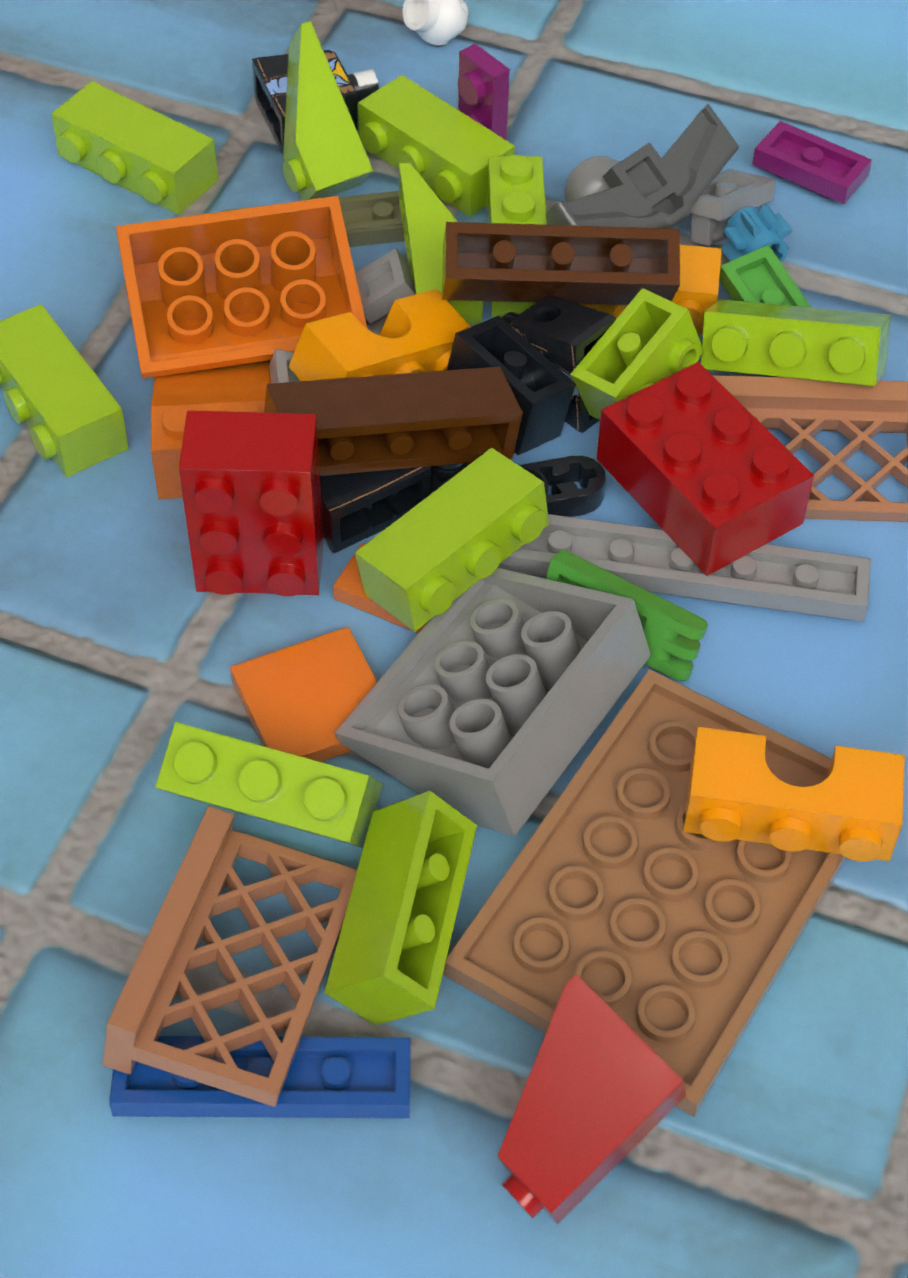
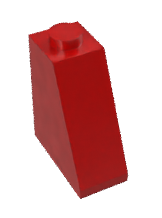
M577 974L563 988L498 1153V1158L511 1174L501 1184L503 1188L532 1219L544 1209L557 1224L686 1096L684 1080Z

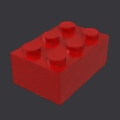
M699 362L601 410L596 459L706 576L803 524L814 475Z
M187 410L179 462V475L196 592H214L222 595L234 593L277 594L286 597L319 595L324 532L317 414Z

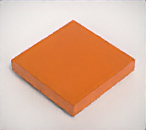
M349 627L230 666L231 681L262 746L319 762L352 752V750L337 740L335 732L375 686L377 680Z

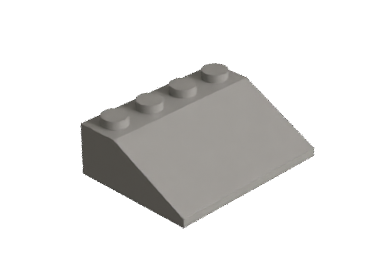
M497 568L489 577L479 580L454 600L444 613L434 616L429 620L335 732L336 738L342 745L421 794L430 790L476 825L515 837L651 656L635 601L623 596Z

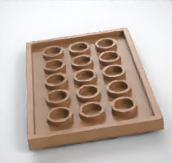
M649 669L447 956L443 975L546 1033L565 984L577 974L684 1080L686 1096L675 1107L694 1117L846 857L841 854L807 849L793 852L784 851L771 844L736 839L720 842L708 839L701 834L683 832L690 765L698 727L766 736L765 760L768 768L778 779L793 786L808 787L823 782L826 779L831 758Z

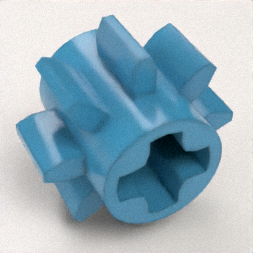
M764 204L760 209L755 206L745 207L737 211L729 219L724 233L730 241L724 244L721 249L728 260L732 261L769 245L782 263L789 249L783 238L788 236L792 229L781 214H774L767 204Z

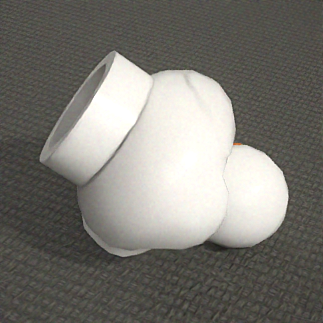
M405 0L403 19L406 26L410 30L416 31L424 41L434 46L447 44L449 40L462 33L467 25L469 9L464 0Z

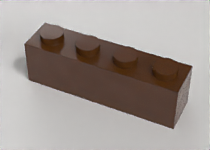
M446 222L443 240L442 300L537 303L544 297L555 296L577 304L629 305L642 288L672 301L680 286V229Z
M500 366L267 384L264 413L317 414L320 476L472 463L490 448L495 449L508 459H513L523 414Z

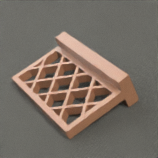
M713 375L767 429H781L793 439L785 446L792 454L802 447L824 465L813 474L814 479L804 519L908 522V503L889 502L875 490L890 475L908 488V469L903 465L908 461V381L879 380L876 386L787 377ZM820 431H839L851 443L834 456L813 437ZM879 432L906 433L907 447L894 458L874 442L872 438ZM859 449L882 467L867 482L844 464ZM833 473L849 486L854 493L845 501L829 500L816 487Z
M208 806L107 1022L102 1066L131 1075L135 1063L139 1062L275 1107L336 948L357 869L233 830L235 814ZM238 857H242L266 865L273 877L244 887L233 868ZM316 881L341 890L336 900L311 908L298 887ZM226 886L229 892L222 894ZM283 892L296 914L267 924L254 902ZM239 908L250 925L251 930L221 940L210 921L211 918ZM329 921L326 929L324 930L321 923ZM306 929L318 949L317 952L289 962L276 939ZM203 938L206 946L198 948ZM261 945L274 968L244 979L231 955ZM216 961L229 984L197 996L186 977L187 972ZM308 974L305 984L303 985L299 977ZM284 983L294 999L296 1007L267 1019L253 994ZM179 994L180 998L182 999V1002L174 1004L175 999ZM238 1000L252 1025L219 1036L207 1011ZM191 1017L205 1043L186 1050L157 1042L164 1027ZM286 1031L281 1043L276 1034ZM261 1040L274 1061L269 1077L267 1078L237 1068L229 1052Z

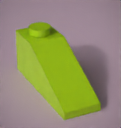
M311 21L302 23L289 42L283 151L285 162L283 163V172L289 188L294 193L298 192L301 200L330 197L360 186L373 172Z
M399 163V205L406 258L413 279L415 293L419 294L437 289L442 294L446 222L458 221L411 163ZM447 300L469 325H477L482 322L483 303L488 301Z

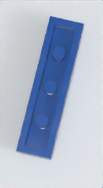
M159 1036L157 1042L182 1050L205 1043L202 1036ZM278 1037L282 1043L284 1037ZM302 1037L275 1107L139 1062L135 1063L131 1075L113 1069L109 1104L113 1117L410 1118L411 1037ZM261 1040L229 1052L237 1068L267 1078L269 1077L274 1061Z

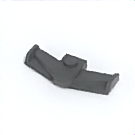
M708 103L696 115L662 158L649 142L611 167L603 175L610 189L572 201L556 203L546 213V219L550 225L672 228L690 215V208L739 149V145Z

